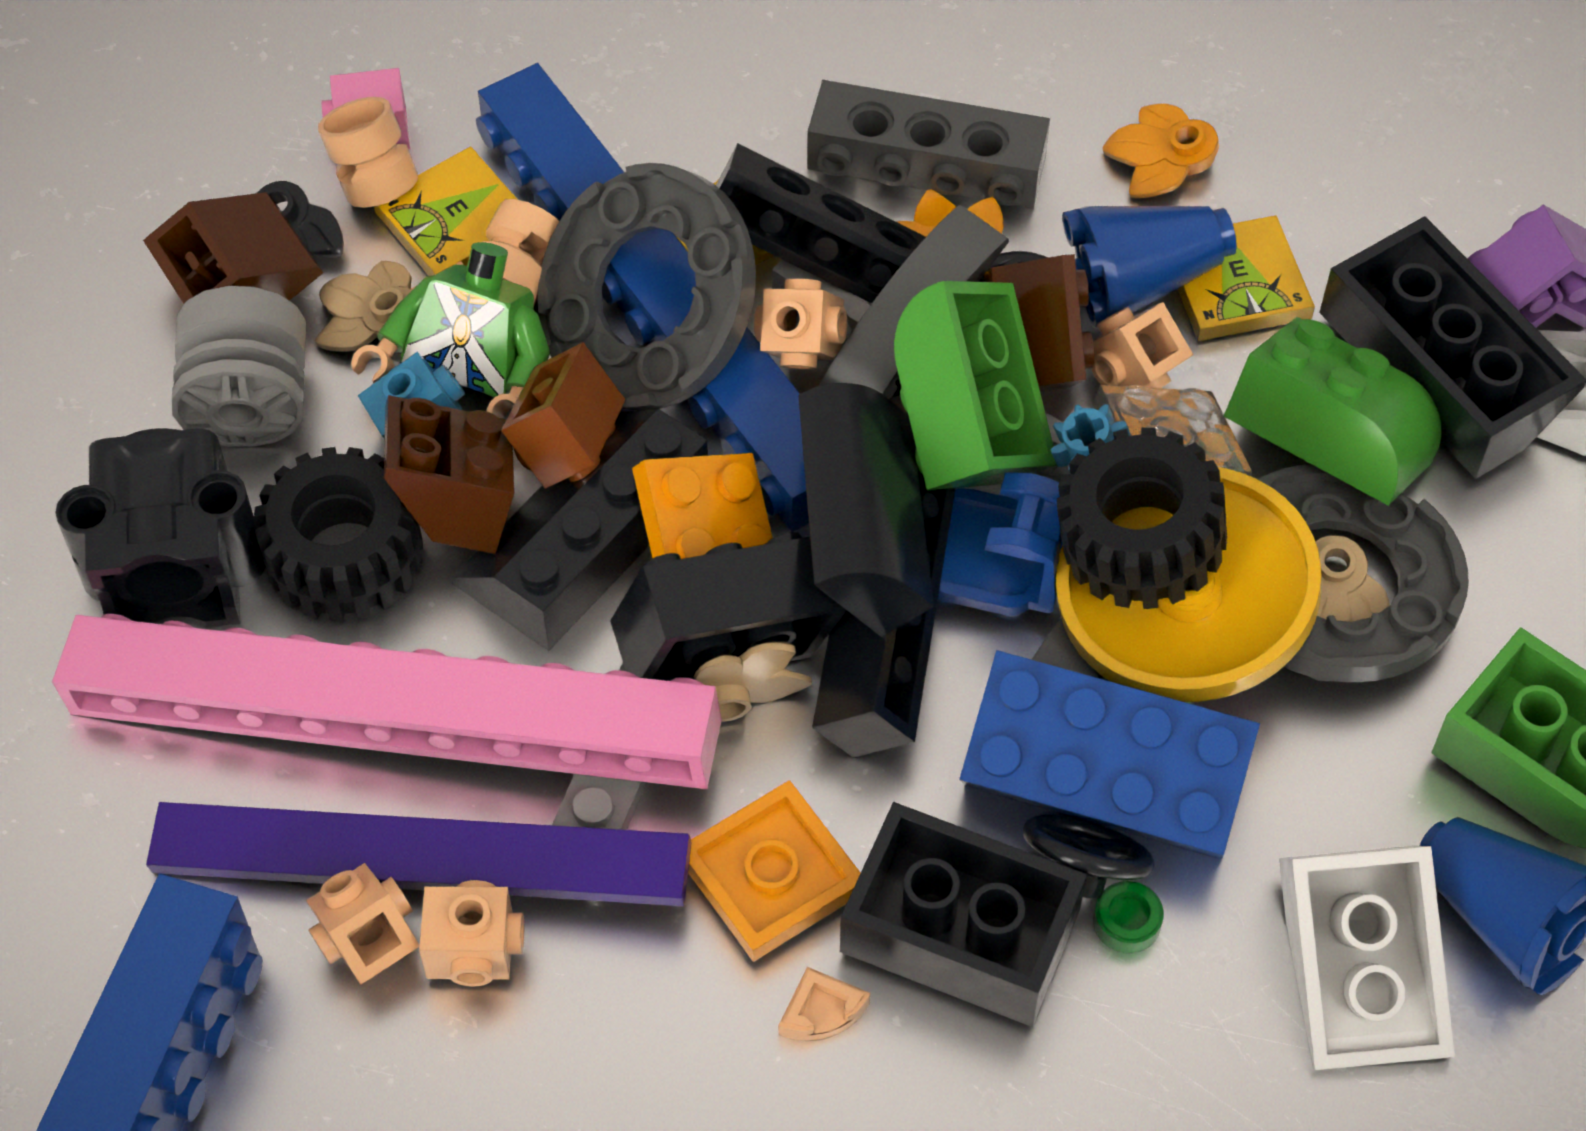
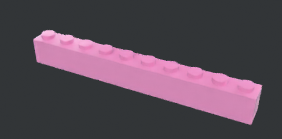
M105 614L101 617L75 615L52 680L53 685L71 715L700 789L708 788L722 721L716 687L704 685L691 678H675L671 681L639 678L635 674L621 670H613L605 674L575 671L566 665L558 663H547L539 667L513 664L495 656L468 659L445 656L431 649H417L413 652L382 649L368 642H354L350 645L319 642L305 635H291L287 638L256 635L242 628H228L225 631L199 629L180 621H166L163 624L137 622L117 614Z

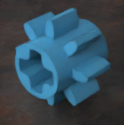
M1078 404L1075 405L1074 412L1066 418L1064 423H1054L1053 428L1061 443L1055 445L1050 450L1057 466L1065 467L1069 465L1077 453L1088 456V444L1098 438L1107 443L1114 440L1113 432L1127 429L1128 435L1131 436L1126 421L1114 423L1109 405L1104 404L1097 410L1082 408Z

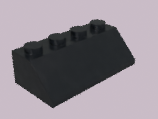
M1426 216L1330 269L1319 313L1347 343L1356 348H1368L1379 352L1388 359L1389 365L1411 376L1426 389L1439 412L1441 421L1440 442L1475 479L1524 451L1585 387L1586 378Z
M659 408L620 412L614 423L616 430L606 440L599 455L601 461L597 468L588 476L576 482H570L566 478L546 489L541 486L506 521L496 553L477 551L451 577L452 584L550 651L649 546L632 468L646 459L708 456V440Z

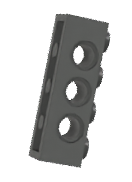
M822 80L807 131V169L824 172L833 176L843 175L877 181L891 186L900 185L923 190L932 189L948 196L958 195L981 200L993 197L1001 205H1015L1034 209L1046 158L1050 118Z

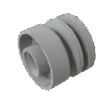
M225 286L205 290L185 302L177 314L175 339L176 365L173 370L174 386L172 388V416L183 430H210L217 435L220 445L231 447H255L275 443L296 430L303 421V369L305 368L306 319L298 307L277 293L245 286Z

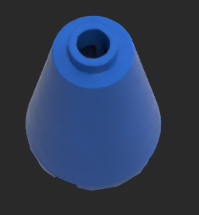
M1460 817L1454 818L1446 824L1442 821L1437 822L1427 831L1419 846H1431L1436 889L1523 987L1530 988L1539 995H1545L1559 987L1577 970L1584 959L1574 952L1586 938V865Z

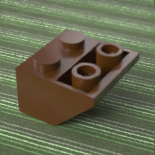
M267 192L188 202L143 240L183 304L205 290L225 286L256 287L277 293L290 301L324 273L274 199Z
M1075 254L1060 255L989 269L984 274V282L1013 283L1040 391L1067 389L1087 380L1086 369H1093L1094 344L1091 332H1082L1080 307L1088 305V281L1084 269L1076 270Z
M388 395L385 405L384 479L432 542L495 554L515 493L513 446L501 432L507 419L498 418L496 415L482 410L469 412L439 406L424 398L405 399Z

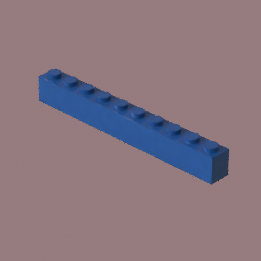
M535 63L478 90L481 116L476 118V125L482 140L489 149L496 147L504 156L511 178L517 186L522 187L526 185L534 195L535 205L544 209L559 221L575 199L597 181L604 184L615 176L624 173L623 169L539 63ZM657 228L637 233L620 246L608 264L602 285V297L609 305L616 302L623 311L627 327L639 345L646 343L649 345L655 341L665 340L674 333L675 326L680 327L689 313L694 297L691 290L693 286L696 287L695 272L688 262L687 250L672 232ZM746 327L743 338L727 365L705 388L688 398V402L700 426L704 429L711 427L721 439L724 455L753 453L767 513L771 516L778 514L789 530L794 532L809 524L798 398L800 393L771 356L760 351L761 344Z

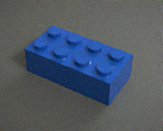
M996 650L959 780L965 786L1223 859L1260 723Z
M158 874L36 1131H181L185 1121L192 1122L197 1117L206 1095L207 1084L204 1080L214 1057L221 1058L226 1053L235 1028L233 1014L242 994L248 996L255 989L262 970V956L259 954L251 933V927L248 925L238 896L164 874Z

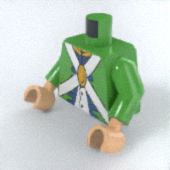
M477 242L471 245L467 266L455 264L436 275L426 276L400 301L377 334L380 340L377 346L365 345L359 348L354 353L351 364L353 371L359 375L365 370L366 364L371 359L381 358V367L372 379V382L375 383L395 367L392 360L395 352L402 353L400 363H402L418 351L434 370L441 365H445L460 385L493 396L494 398L487 407V412L504 419L506 413L515 405L534 367L548 360L550 349L539 316L533 310L534 295L532 291L527 287L503 279L508 251L492 243Z

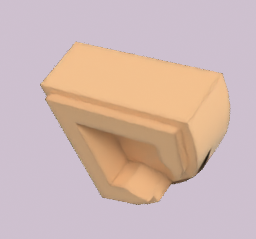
M807 967L778 1025L779 1035L790 1039L808 1041L825 1039L839 1034L852 1026L863 1015L870 1004V993Z

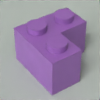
M1543 204L1538 209L1519 217L1513 223L1512 228L1489 247L1480 249L1467 258L1535 328L1555 313L1584 328L1586 327V229Z

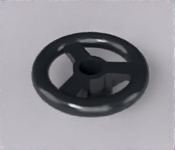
M1039 815L1027 820L1023 826V836L1034 850L1058 864L1087 874L1083 893L1084 898H1101L1108 878L1138 880L1150 875L1154 869V858L1142 844L1120 832L1096 823L1060 815Z

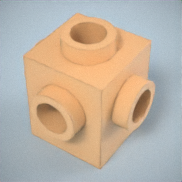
M785 279L784 289H764L763 305H758L755 311L754 333L756 340L761 342L760 351L780 358V367L817 369V360H834L846 339L847 313L844 308V299L821 290V281ZM798 311L800 315V321L798 326L796 327V315Z
M1164 302L1136 315H1133L1128 306L1097 324L1102 335L1093 340L1094 367L1092 372L1097 381L1105 387L1111 400L1133 390L1141 399L1171 382L1167 372L1194 354Z
M365 863L354 870L343 871L332 876L322 885L320 892L306 900L319 921L318 924L308 929L330 965L342 958L360 985L420 946L404 920L405 916L413 912L406 897L392 877L380 883Z
M480 880L465 881L458 884L457 887H424L419 952L426 978L451 979L456 984L471 987L486 985L492 979L510 980L511 954H523L525 927L524 914L513 913L508 887H496L492 883Z

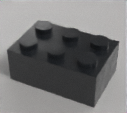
M790 532L776 536L766 544L742 548V545L739 543H727L709 550L705 555L681 559V556L675 553L657 556L642 566L610 622L627 672L635 674L639 678L671 681L675 678L694 679L696 671L705 662L720 655L739 657L749 648L766 642H787L794 645L796 653L790 661L811 658L847 610L814 585L810 537L802 538L800 533Z
M893 802L841 915L839 952L1033 1027L1080 912L1087 874Z

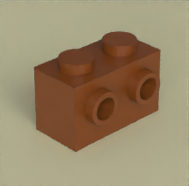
M582 342L534 367L501 432L513 446L515 455L522 466L531 470L545 489L566 478L570 482H576L588 476L600 464L601 459L599 455L606 440L616 430L614 423L626 399L585 343Z

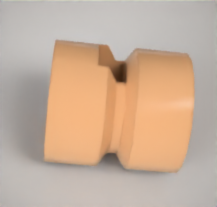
M366 97L347 102L329 112L318 124V132L330 160L338 164L336 175L347 201L352 206L365 208L385 204L404 195L414 187L418 180V172L407 145L396 144L401 137V129L390 102L385 98Z
M505 199L498 206L486 229V237L489 241L483 242L501 246L508 251L503 279L529 288L534 295V309L538 301V284L542 272V262L550 238L559 220L544 209L529 202Z

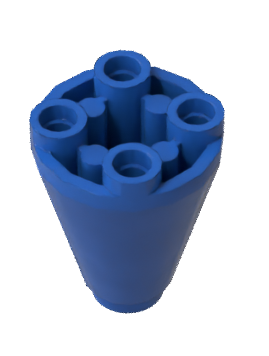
M1086 206L1066 211L1062 214L1067 241L1071 247L1075 248L1076 270L1084 269L1086 272L1089 295L1086 310L1093 328H1097L1098 323L1128 306L1132 313L1139 311L1221 265L1224 257L1234 255L1237 249L1233 223L1225 208L1212 210L1209 206Z

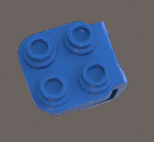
M1005 472L1000 495L975 489H955L938 600L1005 616H1017L1029 609L1044 613L1053 612L1057 598L1056 570L1063 545L1057 512V498L1060 497L1059 482L1032 473Z

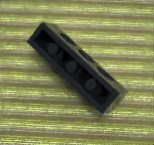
M737 143L716 184L728 196L741 214L748 229L752 245L870 303H873L896 271L926 238V236Z

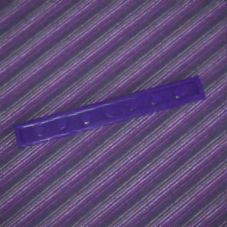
M159 802L146 866L152 873L324 884L332 876L343 871L354 870L365 863L380 883L392 877L400 889L424 890V887H457L458 884L465 881L480 880L492 883L496 887H508L509 896L684 907L692 842L690 835L687 833Z

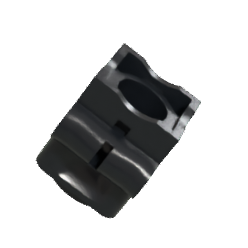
M155 428L138 431L127 436L96 440L89 446V485L72 488L57 503L55 511L57 522L72 555L84 589L92 598L100 601L104 615L117 614L127 617L132 621L163 624L166 621H180L206 628L241 624L239 587L250 585L259 579L265 570V564L255 534V529L257 528L244 482L238 475L227 470L218 437L214 432L207 429L177 430Z

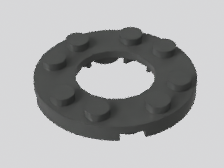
M643 163L625 167L626 172L615 176L604 184L596 181L575 199L564 213L550 238L542 262V272L538 284V312L546 315L548 332L552 344L548 345L551 358L584 342L626 399L622 408L637 411L662 409L678 404L705 388L722 371L743 338L755 300L756 283L755 257L750 235L741 214L728 196L712 182L687 170L662 163ZM658 228L672 232L685 243L688 249L689 265L695 272L696 287L693 286L691 293L694 294L691 309L680 327L675 326L674 333L663 341H655L646 347L637 348L626 345L612 332L603 313L602 285L607 266L620 246L637 233Z
M1312 464L1284 468L1258 478V480L1283 495L1298 510L1311 531L1321 528L1344 530L1370 540L1388 556L1398 575V593L1391 605L1380 613H1372L1370 618L1353 622L1337 621L1334 615L1327 616V619L1317 616L1308 638L1295 656L1284 666L1285 668L1318 681H1378L1413 670L1428 661L1444 647L1452 636L1464 608L1469 584L1468 567L1464 551L1455 532L1445 518L1428 501L1423 499L1418 504L1401 493L1388 506Z

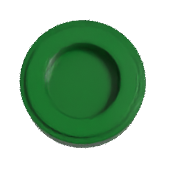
M1134 881L1117 882L1108 886L1103 891L1101 898H1098L1093 916L1094 929L1099 939L1109 948L1122 953H1137L1149 948L1158 938L1163 923L1164 910L1159 897L1149 887Z

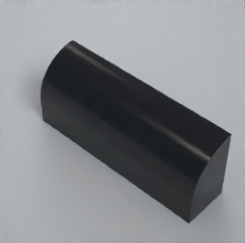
M853 383L821 385L798 395L814 585L882 637L934 607L911 423L909 416L875 389Z

